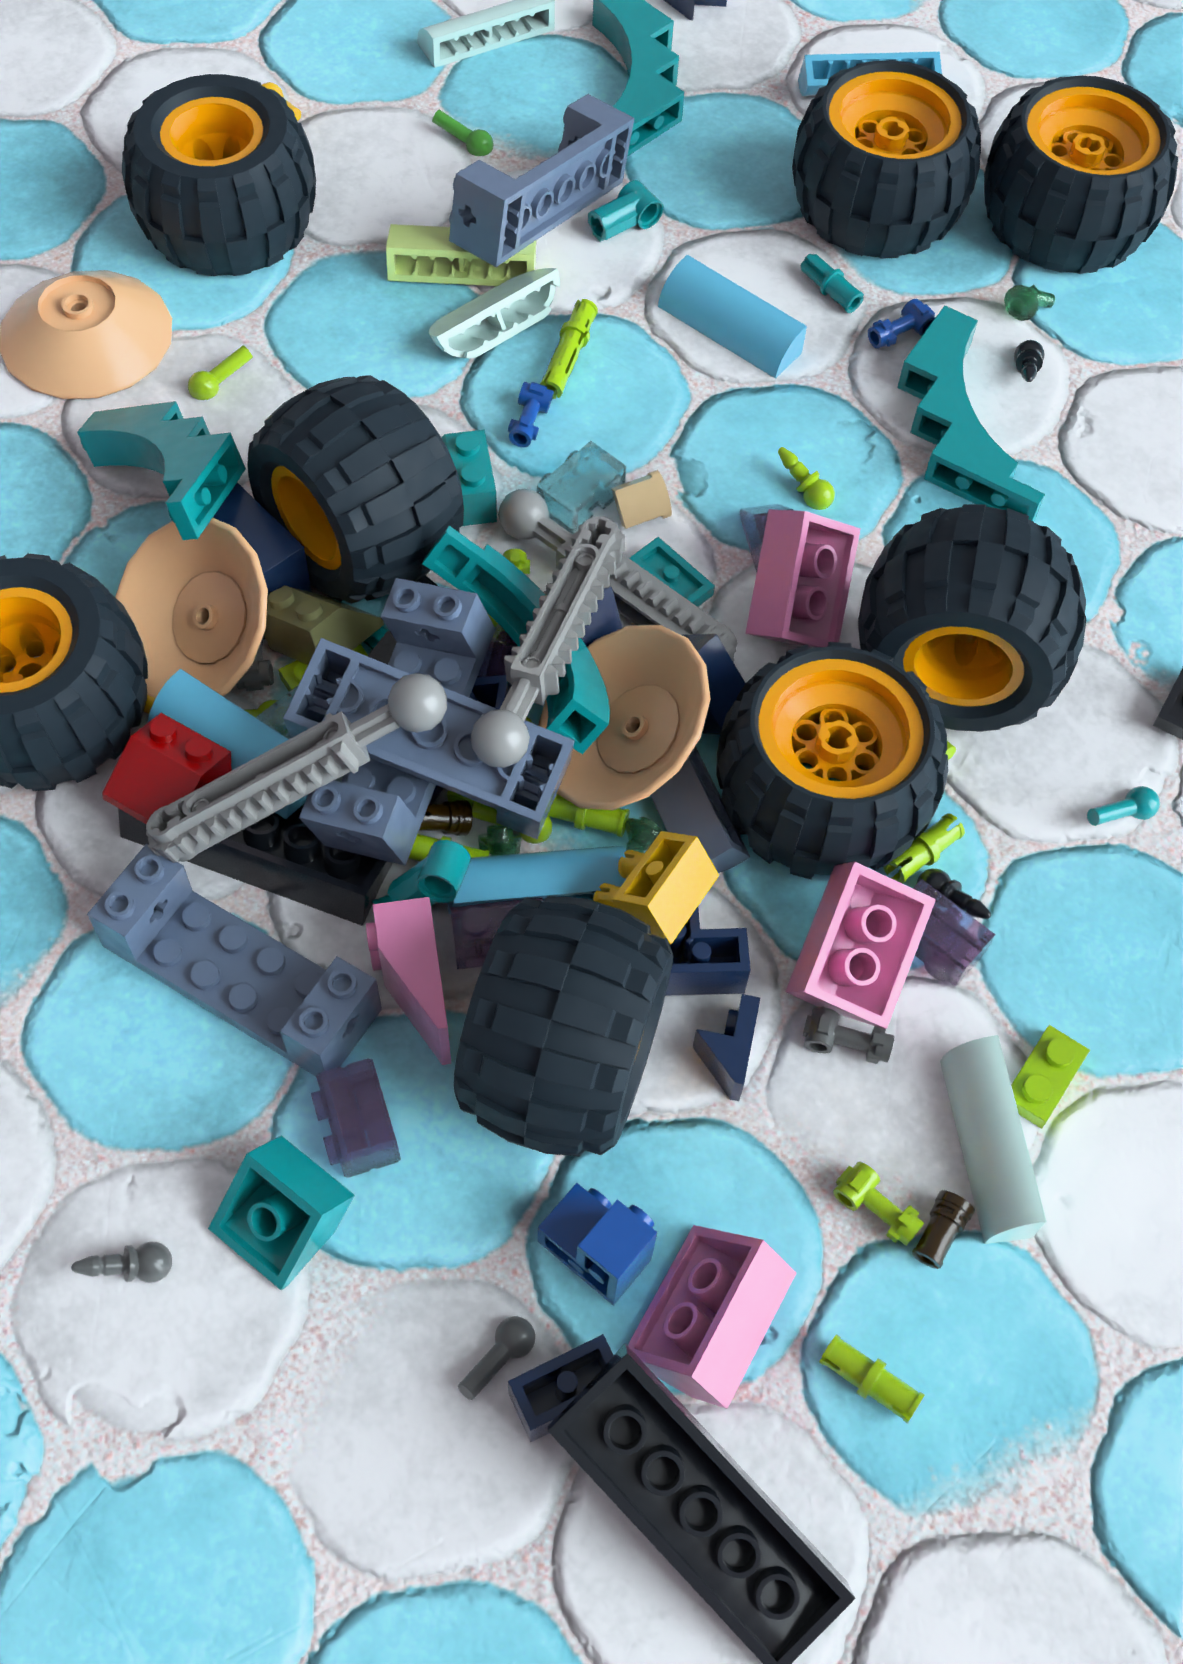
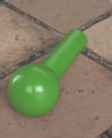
M437 110L432 122L464 142L470 154L485 156L492 152L494 143L487 131L482 129L472 131L443 111Z

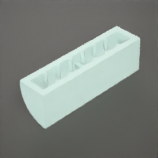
M512 0L422 28L418 32L417 42L433 67H440L554 31L555 0Z
M999 1036L979 1038L951 1049L940 1061L984 1244L1029 1239L1040 1230L1047 1220Z

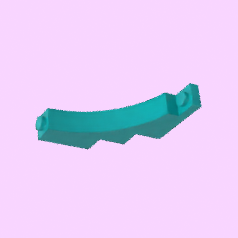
M593 0L592 26L604 34L621 55L629 75L628 83L621 97L613 106L634 117L628 151L629 156L682 121L685 92L676 86L679 55L671 51L674 20L644 0Z
M944 305L904 360L897 386L898 389L922 400L917 406L910 433L937 445L931 453L924 480L974 504H983L986 507L1003 510L1011 509L1028 515L1029 520L1034 522L1045 494L1013 479L1018 462L990 437L976 416L966 392L963 360L971 346L978 320Z
M176 401L95 411L77 431L82 447L87 451L94 467L134 466L154 470L164 475L163 483L170 496L166 501L168 513L171 520L176 524L182 540L198 539L246 470L231 432L211 435L203 416L184 419Z

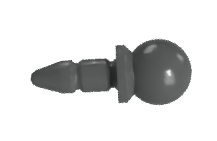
M147 1242L137 1249L132 1245L125 1246L123 1256L121 1254H110L103 1257L98 1255L89 1256L74 1262L71 1269L75 1273L91 1277L99 1276L100 1274L104 1276L120 1275L123 1272L126 1282H132L137 1277L141 1281L153 1283L162 1280L170 1272L172 1255L169 1249L162 1243Z

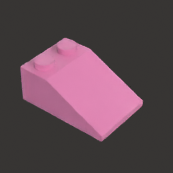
M430 897L373 904L375 922L366 923L373 971L382 970L386 989L442 1065L452 1064Z

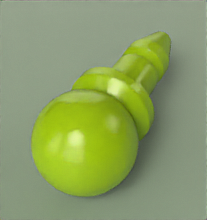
M780 447L778 449L780 459L784 467L790 470V474L796 481L800 482L796 490L804 492L805 503L816 510L828 508L835 498V491L831 483L827 480L819 479L818 471L809 474V470L802 462L798 461V457L784 447Z

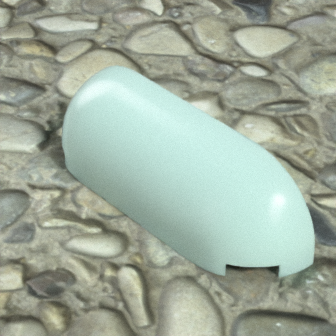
M542 268L520 274L448 313L430 327L429 334L432 340L442 351L454 357L470 359L482 355L541 321L551 312L552 308H550V305L555 295L556 286H560L558 269Z

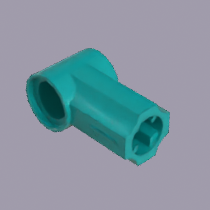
M633 180L621 189L616 199L588 212V223L593 235L601 242L635 225H638L641 229L652 227L661 218L664 206L640 181Z
M439 840L434 842L427 857L393 880L387 893L391 897L392 902L430 897L431 906L436 902L449 903L458 894L470 865L471 856L462 845L454 841Z

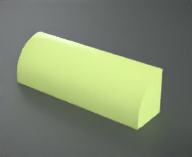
M390 224L386 244L388 281L498 286L513 277L535 270L536 240L495 267L450 242V227Z

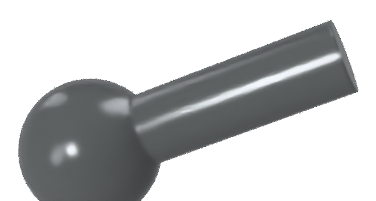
M513 1316L499 1324L495 1332L496 1344L458 1384V1389L463 1396L473 1400L510 1358L524 1357L532 1350L535 1344V1331L528 1320Z

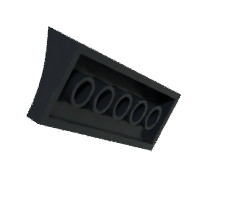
M304 804L287 819L274 812L198 853L187 861L361 926L364 925L373 905L372 900H375L393 864L392 862L324 846L299 818ZM118 808L120 837L143 846L145 844L149 845L148 836L146 835V824Z
M626 1343L623 1344L578 1396L548 1425V1432L763 1664H792L856 1599L847 1580Z

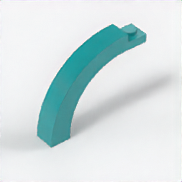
M448 526L427 553L422 564L458 590L477 593L486 612L520 647L519 637L521 634H527L526 623L527 621H534L533 610L534 608H540L539 598L540 596H545V593L521 570L491 546L486 544L481 549L451 526ZM578 638L579 648L577 651H572L571 664H565V676L558 677L559 694L548 695L546 698L548 707L546 729L575 740L573 749L583 754L609 725L610 707L600 671L583 640Z

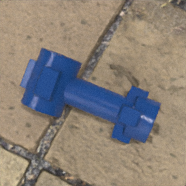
M912 299L903 307L901 311L902 317L892 322L889 319L874 322L872 327L868 329L869 341L876 349L886 345L890 347L896 344V336L912 328L919 335L923 336L936 318L935 313L927 304L924 305L922 301Z
M534 382L523 383L518 404L524 406L519 421L511 419L508 426V432H510L509 440L514 445L528 447L532 440H536L539 428L534 426L537 414L540 411L548 413L554 391L547 389V386Z

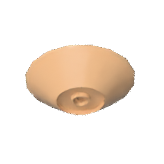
M108 270L73 271L42 281L16 299L1 322L0 354L9 373L33 391L61 399L100 398L132 387L158 367L171 345L172 316L162 297L137 278Z
M212 518L198 539L182 540L176 524L171 521L149 534L128 561L115 598L124 605L143 642L148 663V679H145L147 695L156 698L172 675L179 669H182L224 696L230 693L253 665L266 630L268 588L258 554L237 528Z
M662 625L626 626L594 640L587 647L606 687L610 707L609 725L583 754L573 749L570 764L557 792L558 795L579 808L615 810L649 797L680 771L701 738L711 700L707 666L688 638ZM545 700L538 726L546 729L548 707Z

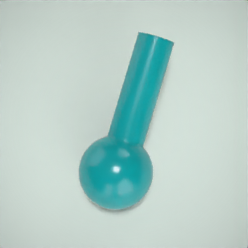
M1138 786L1131 789L1124 800L1089 809L1087 819L1093 826L1127 816L1147 820L1158 812L1160 799L1153 789L1146 786Z

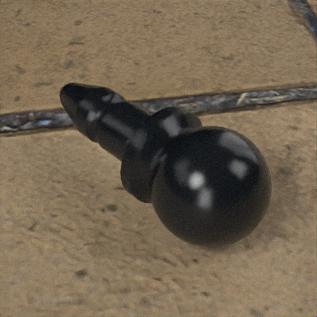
M1035 340L1023 341L1017 346L1014 353L1016 368L1026 382H1032L1035 379L1037 372L1042 367L1045 356L1042 345Z
M931 868L919 875L916 882V890L936 899L934 904L938 903L945 910L953 906L962 912L966 911V914L971 917L989 919L991 917V912L980 900L973 899L971 895L961 891V883L957 880H951L949 875L943 870Z

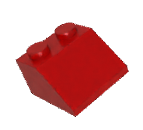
M160 713L130 736L102 792L103 800L147 824L150 816L159 808L168 806L232 771L231 751Z

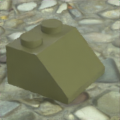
M284 585L271 592L267 598V618L264 636L270 649L308 665L321 638L353 650L380 629L384 622L381 617L328 596Z

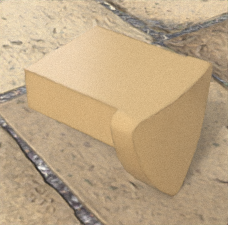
M658 470L648 473L647 476L611 488L621 524L625 529L660 516L665 519L672 515L668 490Z

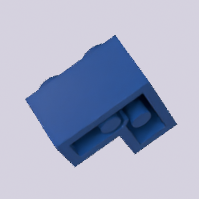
M576 1183L538 1226L537 1242L614 1306L651 1261L657 1231L653 1229V1220L639 1207L631 1205L628 1208L618 1199L612 1205L596 1189L590 1188L586 1191Z

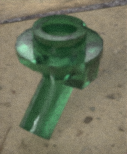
M1034 284L1030 287L1015 285L1007 291L1004 298L1005 307L1009 314L1021 321L1033 318L1039 306L1051 308L1055 302L1054 294L1040 291Z
M640 817L639 819L628 818L625 823L628 836L626 851L634 850L644 853L662 830L656 823L646 817Z
M503 825L487 826V833L478 835L479 849L489 850L490 856L520 853L522 836L513 834V829Z

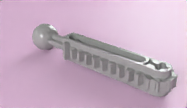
M518 489L507 494L500 504L498 513L502 528L508 535L516 539L527 540L536 537L556 552V568L559 570V560L566 558L565 549L567 546H572L571 537L573 534L549 518L546 501L539 493L529 489ZM622 554V562L616 563V574L610 575V586L613 589L619 614L635 625H662L680 635L717 634L732 661L735 660L734 653L736 652L737 639L726 625L715 620Z
M592 517L578 526V532L571 537L572 546H567L565 549L566 558L559 560V571H553L552 573L553 583H547L546 585L547 595L540 596V608H534L533 610L534 621H527V634H521L519 637L520 647H513L511 650L512 655H505L504 657L506 680L512 686L500 709L482 714L474 723L470 739L472 749L479 760L491 767H508L518 763L527 753L530 735L524 721L533 703L543 705L548 695L559 694L558 677L565 676V664H571L572 651H577L579 648L578 638H584L585 625L591 624V613L598 610L597 600H603L604 588L610 586V575L616 574V563L622 562V552H625V534H621L617 523H613L606 517Z
M420 673L405 675L391 687L388 704L351 723L342 711L335 715L327 714L325 720L168 806L156 810L146 824V835L149 841L148 847L157 856H163L173 863L188 861L198 853L349 772L355 774L358 772V767L370 761L366 745L399 727L406 731L418 733L432 730L440 723L447 710V695L440 682L430 675Z

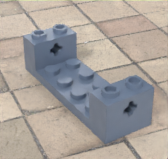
M587 94L568 105L564 112V131L558 153L541 162L525 174L520 175L517 179L508 176L481 160L456 173L453 181L454 196L452 211L449 217L451 224L449 241L497 267L623 183L634 117Z
M396 578L381 614L382 620L397 641L388 665L410 674L430 675L440 682L442 687L469 697L495 631V627L477 593ZM370 758L369 762L358 767V772L355 774L349 772L343 776L341 782L332 781L308 794L299 818L324 846L405 866L436 785Z
M321 638L283 718L290 739L324 721L329 713L335 715L342 711L347 719L353 723L387 705L391 687L402 676L410 675V673ZM444 688L447 695V710L443 720L432 730L416 733L399 727L366 745L371 759L497 810L496 823L538 839L570 764L575 740L525 720L524 723L530 735L527 753L518 763L508 767H491L479 760L472 749L470 739L473 725L482 714L498 709Z
M145 844L87 913L103 947L327 1084L382 1010L377 980L338 956H336L327 970L194 892L184 865L179 862L173 863L163 856H157L148 847V844Z

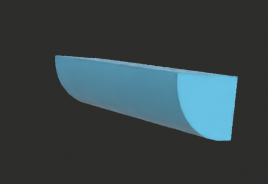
M940 52L805 55L798 77L799 90L802 96H815L819 88L828 84L829 77L840 70L849 69L856 66V64L870 61L895 60L910 62L942 74Z
M686 255L667 278L659 297V308L775 379L802 354L807 329L806 325L691 256Z
M179 669L162 687L151 707L148 722H150L157 715L163 713L231 751L232 770L289 740L182 669ZM308 795L275 813L287 819L306 802Z
M623 846L472 857L456 898L448 903L449 914L512 909L525 898L543 901L547 896L585 898L593 901L596 890L601 891L599 888L601 884L609 883L621 887L626 880L622 878L618 871V862L621 857H625L624 852L626 849Z

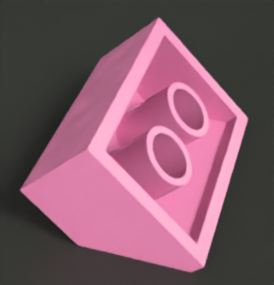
M769 509L745 634L802 646L808 645L813 648L827 647L828 642H839L861 528L807 511Z
M857 862L835 865L785 992L817 1007L832 1009L839 1015L887 1029L936 899Z
M693 1225L633 1334L628 1347L657 1378L692 1398L727 1409L796 1272L762 1239Z

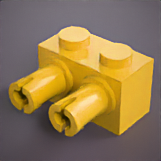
M661 831L645 853L634 850L624 852L625 857H621L618 862V871L622 878L626 880L621 887L609 883L601 884L599 886L601 891L596 890L593 901L627 912L648 924L651 934L666 938L668 943L672 944L719 874L697 836Z

